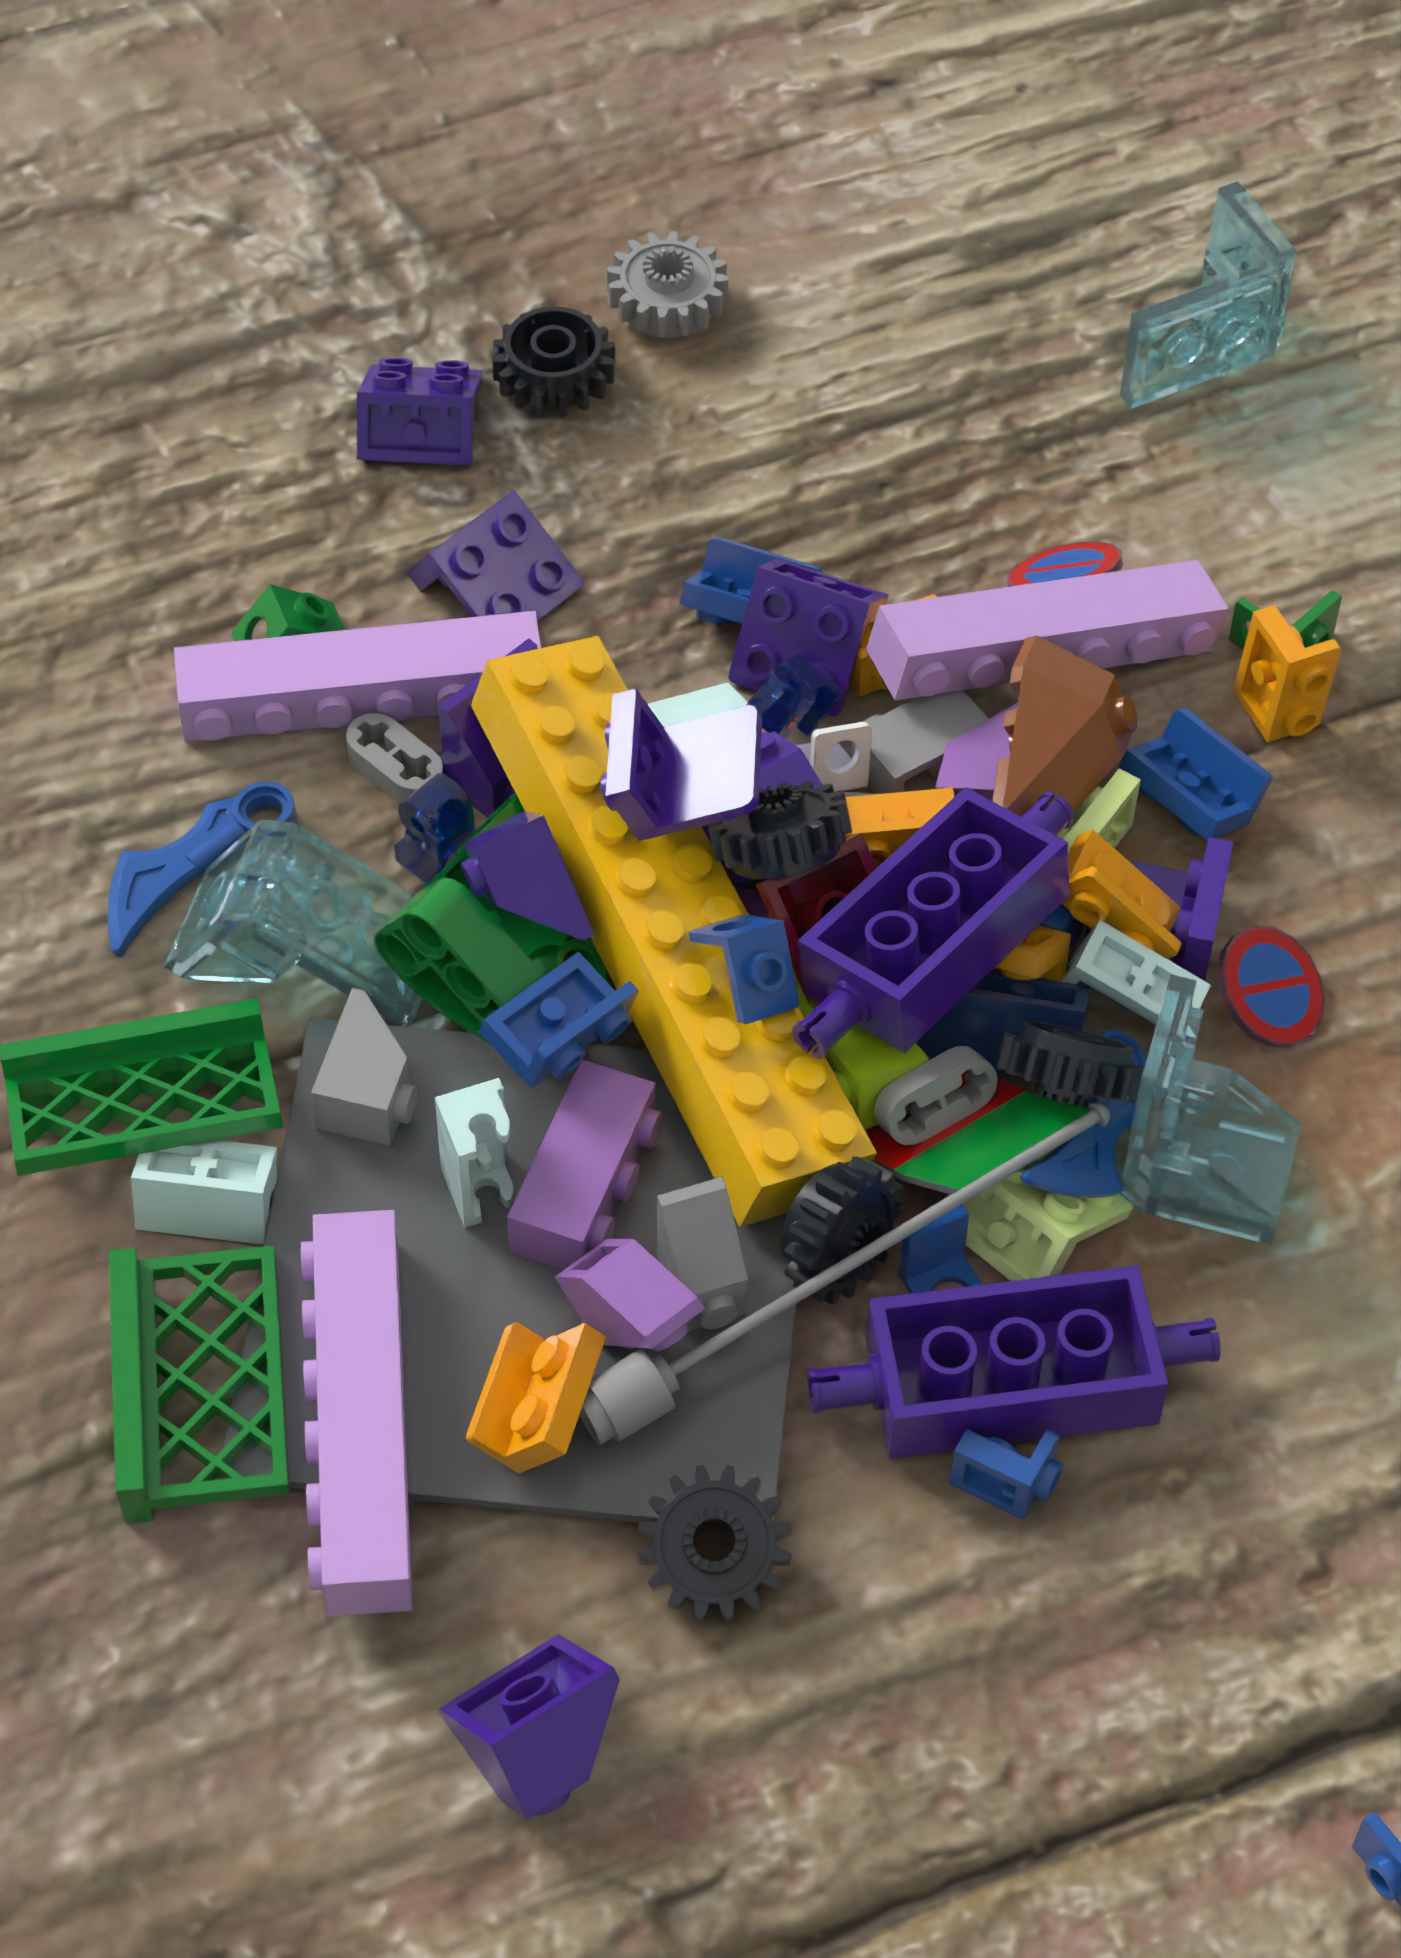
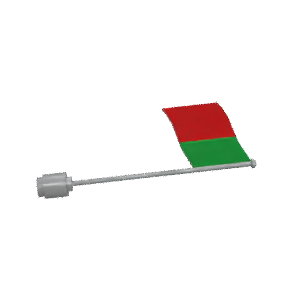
M967 1070L963 1074H961L962 1085L957 1089H961L967 1084L965 1080V1075L970 1070ZM997 1078L996 1091L985 1106L924 1142L916 1145H903L895 1141L879 1125L865 1129L877 1152L872 1162L891 1171L897 1178L907 1183L951 1195L668 1364L660 1354L650 1359L642 1349H639L593 1376L579 1415L587 1431L598 1445H602L612 1438L619 1443L674 1410L675 1402L672 1394L680 1390L676 1375L1098 1123L1101 1127H1105L1110 1120L1108 1107L1100 1102L1089 1104V1108L1057 1102L1056 1100L1034 1095ZM906 1114L902 1121L907 1120L911 1114Z

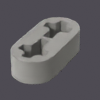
M369 713L354 719L348 726L346 742L349 762L356 770L396 802L404 805L405 799L409 797V807H411L413 802L411 794L432 777L434 788L439 798L441 797L444 790V772L441 758L397 721L385 714ZM383 740L385 741V750L378 745ZM369 741L370 744L364 747L363 743ZM405 770L414 777L406 780ZM424 774H427V779L422 780L419 778ZM430 782L429 790L424 793L425 799L431 794L432 786ZM434 791L432 796L426 800L429 805L433 804L431 801L435 799ZM419 796L417 798L418 801L422 799V796ZM417 801L414 803L412 808L418 807Z
M956 1046L948 1049L884 1087L876 1098L874 1106L875 1120L886 1133L903 1145H916L924 1142L985 1106L996 1091L998 1083L997 1072L990 1062L968 1046ZM967 1070H970L965 1075V1080L967 1084L961 1089H957L962 1085L961 1074H963ZM914 1102L910 1106L911 1116L907 1120L902 1121V1119L906 1116V1110L904 1107L907 1106L909 1103Z

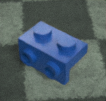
M716 536L708 543L702 571L684 582L679 604L696 609V616L707 622L729 624L732 620L743 623L759 566L776 559H782L821 573L822 569L811 564Z
M1187 708L1174 712L1162 737L1127 749L1117 768L1141 779L1140 793L1161 803L1180 819L1182 826L1194 835L1203 837L1207 841L1208 837L1217 838L1249 825L1272 781V776L1268 771Z
M577 952L485 1018L479 1033L532 1089L551 1074L556 1079H561L570 1073L585 1057V1049L598 1039L604 1045L616 1039L633 1020V1017L628 1012L639 990L631 981H628L615 991L591 964Z

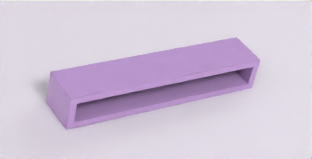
M1199 560L880 605L866 650L894 700L921 696L929 697L941 693L986 688L992 685L1010 683L1012 666L1025 639L1036 635L1100 668L1147 663L1154 660L1212 652L1228 614L1229 607Z
M527 611L174 647L178 705L184 742L199 740L215 741L227 737L279 734L285 731L323 727L339 728L350 725L354 719L369 713L385 714L395 721L438 716L439 705L483 673L487 660L506 656L528 638L537 644L538 649L541 648L536 612Z
M378 1210L313 1215V1241L301 1242L303 1283L314 1282L315 1300H302L304 1341H316V1360H304L303 1362L304 1391L306 1402L317 1401L318 1421H305L307 1464L319 1463V1483L306 1485L307 1517L309 1527H321V1547L308 1548L310 1591L323 1590L327 1617L413 1611L399 1256L395 1211Z

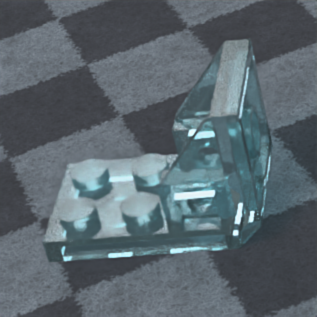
M1238 181L1218 189L1205 250L1202 285L1188 293L1158 304L1148 305L1139 311L1131 313L1120 387V396L1131 409L1268 358L1276 353L1283 331L1297 251Z
M261 819L205 869L164 968L185 980L273 983L296 964L348 996L352 988L364 990L379 1014L399 1026H405L415 1019L422 998L404 983L383 961L374 945V936L415 895L294 822Z
M1170 974L1140 1082L1121 1181L1125 1190L1122 1194L1144 1213L1272 1245L1302 1124L1234 1069L1194 1059L1195 1046L1204 1010L1192 1007L1197 980Z

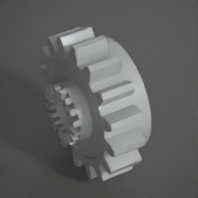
M671 231L667 240H659L658 236L651 232L648 233V243L644 245L631 239L627 242V253L616 251L613 254V266L607 268L610 308H619V320L622 323L628 322L637 332L659 338L687 336L701 328L709 327V320L712 316L722 315L723 301H728L729 292L726 260H716L717 248L713 245L699 249V237L695 235L686 242L678 241L677 231Z

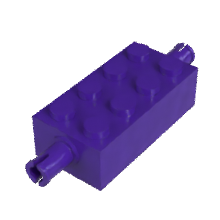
M965 787L798 940L804 994L820 1002V1004L802 1021L800 1020L792 1027L793 1037L802 1050L808 1054L818 1044L812 1051V1056L821 1059L836 1042L856 1025L904 1053L908 1051L1070 896L1068 842L1057 836L1074 821V813L1069 803L1059 796L1049 806L1048 804L1055 799V793L1048 791L1041 795L1027 812L1019 816Z
M1139 1265L869 1299L865 1338L868 1351L867 1363L823 1369L809 1368L807 1370L809 1398H813L811 1400L813 1413H819L821 1410L873 1404L874 1410L880 1411L889 1459L954 1451L966 1429L985 1438L996 1437L1011 1444L1041 1440L1046 1430L1060 1435V1437L1159 1425L1168 1388L1164 1367L1206 1361L1219 1362L1221 1354L1220 1338L1218 1332H1211L1216 1330L1217 1327L1213 1318H1205L1203 1321L1155 1326L1152 1321Z

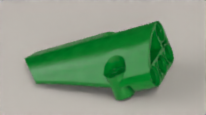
M513 793L454 851L456 857L374 936V945L378 954L404 983L445 1017L486 1042L487 1040L479 1033L485 1018L577 952L605 980L608 979V971L591 938L581 940L494 906L488 902L486 895L476 898L468 885L461 867V862L470 859L464 844L507 819L524 812L525 810L516 793Z

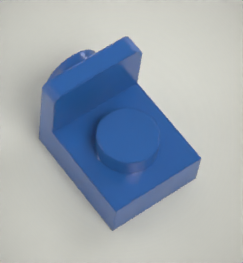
M966 1429L954 1450L949 1484L1024 1520L1036 1498L1045 1502L1049 1500L1060 1479L1064 1464L1055 1460L1060 1435L1046 1430L1031 1458L1028 1459L1020 1455L1012 1445L996 1437L985 1438Z

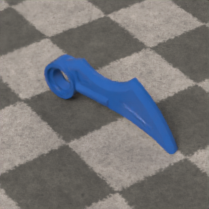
M268 781L254 783L244 788L236 798L206 804L195 826L177 841L151 850H123L113 875L108 900V932L112 953L122 957L145 924L173 895L246 843L251 847L260 849L276 848L286 843L295 834L298 827L294 799L289 790L279 783ZM271 806L282 811L275 821L268 824H257L249 820L251 814L261 807Z
M1108 1030L1101 1034L1134 1048L1131 1061H1134V1064L1143 1066L1145 1069L1141 1083L1142 1086L1148 1079L1149 1067L1141 1047L1133 1038L1119 1030ZM1140 1091L1137 1102L1128 1101V1103L1113 1099L1107 1101L1093 1097L1092 1103L1100 1102L1108 1107L1110 1111L1108 1124L1105 1127H1101L1097 1123L1058 1146L1047 1157L1023 1173L1020 1178L1026 1184L1036 1188L1071 1197L1102 1198L1124 1192L1125 1190L1117 1169L1116 1145L1120 1134L1125 1128L1144 1121Z

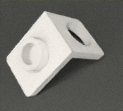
M867 722L817 729L812 733L811 743L796 745L802 749L823 785L832 784L834 792L868 787L872 728ZM848 740L855 743L853 758L847 754L838 742Z

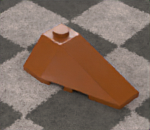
M1038 635L1027 637L1011 670L1010 685L1015 692L1019 691L1017 709L1005 712L1003 728L1009 735L1010 757L998 760L992 801L1022 816L1038 801L1041 795L1052 791L1055 793V799L1048 805L1050 806L1061 796L1069 803L1074 813L1123 758L1131 736L1137 729L1136 709L1132 699L1127 695L1123 696L1114 674Z

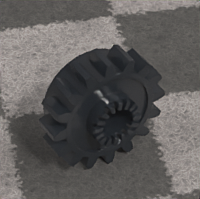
M565 307L534 309L520 314L511 325L505 324L502 327L503 339H494L493 381L499 382V390L502 397L515 395V407L518 409L533 403L536 405V415L543 416L548 407H556L560 416H566L568 405L575 404L578 408L585 411L589 409L588 396L603 399L606 396V384H614L615 343L608 342V329L605 326L598 327L592 321V316L588 314L585 315Z
M806 781L799 786L795 785L793 787L787 782L776 785V790H772L771 786H767L766 789L760 787L759 803L753 812L708 824L716 861L725 860L726 867L732 868L740 876L765 880L796 876L826 864L838 854L840 845L846 842L845 834L852 833L853 830L845 792L843 790L834 792L832 784H826L814 789L813 781Z
M1023 1020L1020 1033L1004 1032L996 1063L997 1068L1006 1070L1005 1073L1025 1077L1024 1080L1035 1082L1033 1091L1035 1094L1054 1100L1057 1095V1102L1061 1103L1063 1098L1067 1097V1104H1075L1081 1107H1089L1093 1097L1107 1101L1113 1099L1128 1103V1101L1137 1102L1145 1071L1143 1066L1134 1064V1061H1131L1134 1048L1128 1044L1081 1029L1036 1020Z
M853 1156L848 1166L840 1161L829 1165L817 1172L803 1186L787 1213L781 1233V1253L784 1261L788 1264L784 1273L786 1277L794 1281L792 1286L795 1288L895 1229L892 1226L893 1221L904 1212L905 1205L896 1201L904 1188L903 1185L894 1181L896 1178L894 1173L869 1159L865 1161L858 1156ZM886 1250L811 1294L810 1297L819 1302L825 1300L831 1305L836 1304L841 1294L851 1298L854 1296L859 1279L866 1283L871 1281V1267L875 1264L876 1260L885 1262L888 1257Z
M699 1465L696 1466V1484L687 1487L680 1478L674 1475L669 1478L674 1494L669 1502L654 1495L649 1499V1505L659 1515L657 1522L639 1523V1534L653 1540V1546L638 1552V1559L640 1564L643 1565L658 1564L659 1570L648 1580V1585L652 1591L661 1590L667 1586L673 1590L668 1602L669 1609L676 1612L687 1601L694 1604L697 1622L703 1623L711 1608L720 1609L726 1623L734 1621V1606L744 1602L753 1612L761 1609L757 1592L762 1586L774 1592L779 1591L781 1582L771 1572L773 1565H790L792 1554L776 1547V1541L783 1540L792 1535L790 1523L772 1522L771 1517L782 1506L778 1496L768 1498L762 1502L757 1498L761 1487V1479L759 1477L753 1476L741 1487L735 1484L734 1466L726 1465L721 1474L720 1481H710L705 1466ZM710 1527L724 1528L735 1538L733 1551L727 1558L719 1562L705 1560L695 1550L697 1537L702 1531Z

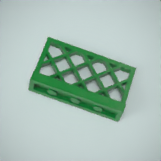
M258 998L0 1044V1060L5 1079L14 1162L18 1176L283 1128ZM244 1069L240 1074L232 1072L233 1070ZM178 1080H180V1081H179L177 1084H175L174 1086H172V1085H170V1084H167V1082H173V1081H178ZM206 1081L223 1087L211 1100L193 1094ZM114 1092L109 1098L101 1095ZM141 1093L158 1099L145 1112L127 1106ZM242 1096L265 1104V1107L243 1111L230 1109ZM48 1104L43 1110L35 1107ZM75 1105L93 1111L79 1124L62 1118ZM177 1107L195 1114L188 1121L178 1123L164 1121ZM112 1119L129 1126L122 1133L107 1136L97 1133ZM46 1131L62 1138L56 1145L28 1150V1147Z
M274 1245L139 1260L136 1248L109 1250L115 1492L125 1524L153 1521V1509L290 1494L277 1261ZM262 1269V1284L244 1302L221 1287L234 1272ZM185 1277L195 1284L197 1288L176 1309H173L156 1296V1280ZM210 1296L233 1312L211 1335L188 1320ZM263 1304L264 1317L256 1312ZM157 1314L165 1319L158 1327ZM245 1322L249 1323L266 1337V1342L247 1361L223 1345ZM177 1329L201 1345L178 1369L158 1355V1349ZM213 1355L236 1371L214 1395L190 1379ZM266 1363L268 1377L259 1371ZM159 1373L167 1378V1380L161 1386L159 1382ZM248 1381L269 1395V1402L250 1422L226 1405ZM181 1388L203 1404V1406L181 1429H178L161 1416L160 1408ZM215 1415L239 1431L217 1456L193 1440ZM269 1423L271 1426V1437L262 1432ZM161 1433L170 1439L163 1447ZM253 1441L272 1455L273 1474L243 1477L229 1465ZM182 1449L206 1466L191 1483L163 1486V1469ZM218 1476H220L221 1478H223V1479L215 1480Z

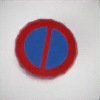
M1099 541L1075 542L1052 547L1033 554L1016 564L1008 573V587L1120 571L1123 568L1122 551L1114 544Z
M1254 925L1231 936L1220 952L1217 978L1221 999L1232 1020L1249 1038L1270 1048H1291L1312 1037L1322 1021L1325 996L1321 975L1310 954L1294 937L1271 926Z

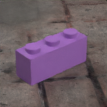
M582 1059L507 1216L509 1253L565 1270L605 1239H612L615 1228V1218L612 1217L617 1202L618 1200L628 1202L631 1198L639 1175L640 1167L636 1163L642 1147L650 1150L653 1148L661 1129L663 1112L655 1110V1082Z

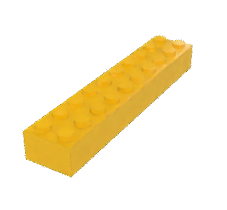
M599 635L487 660L471 707L524 810L544 815L595 934L590 938L616 989L631 981L639 990L629 1010V1014L633 1017V1022L714 1179L723 1178L727 1187L733 1216L739 1227L788 1213L794 1199L803 1186L817 1172L829 1165L840 1161L848 1166L853 1156H858L865 1161L867 1159L873 1161L877 1152L826 1057L818 1059L812 1056V1051L818 1044L807 1054L793 1037L792 1027L804 1019L799 1007L749 1024L739 1023L736 1017L723 947L690 941L688 931L735 916L749 915L721 862L715 860L712 845L702 827L699 826L639 841L618 812L611 811L606 805L601 789L602 775L607 773L609 752L605 740V726L611 722L613 694L628 691Z

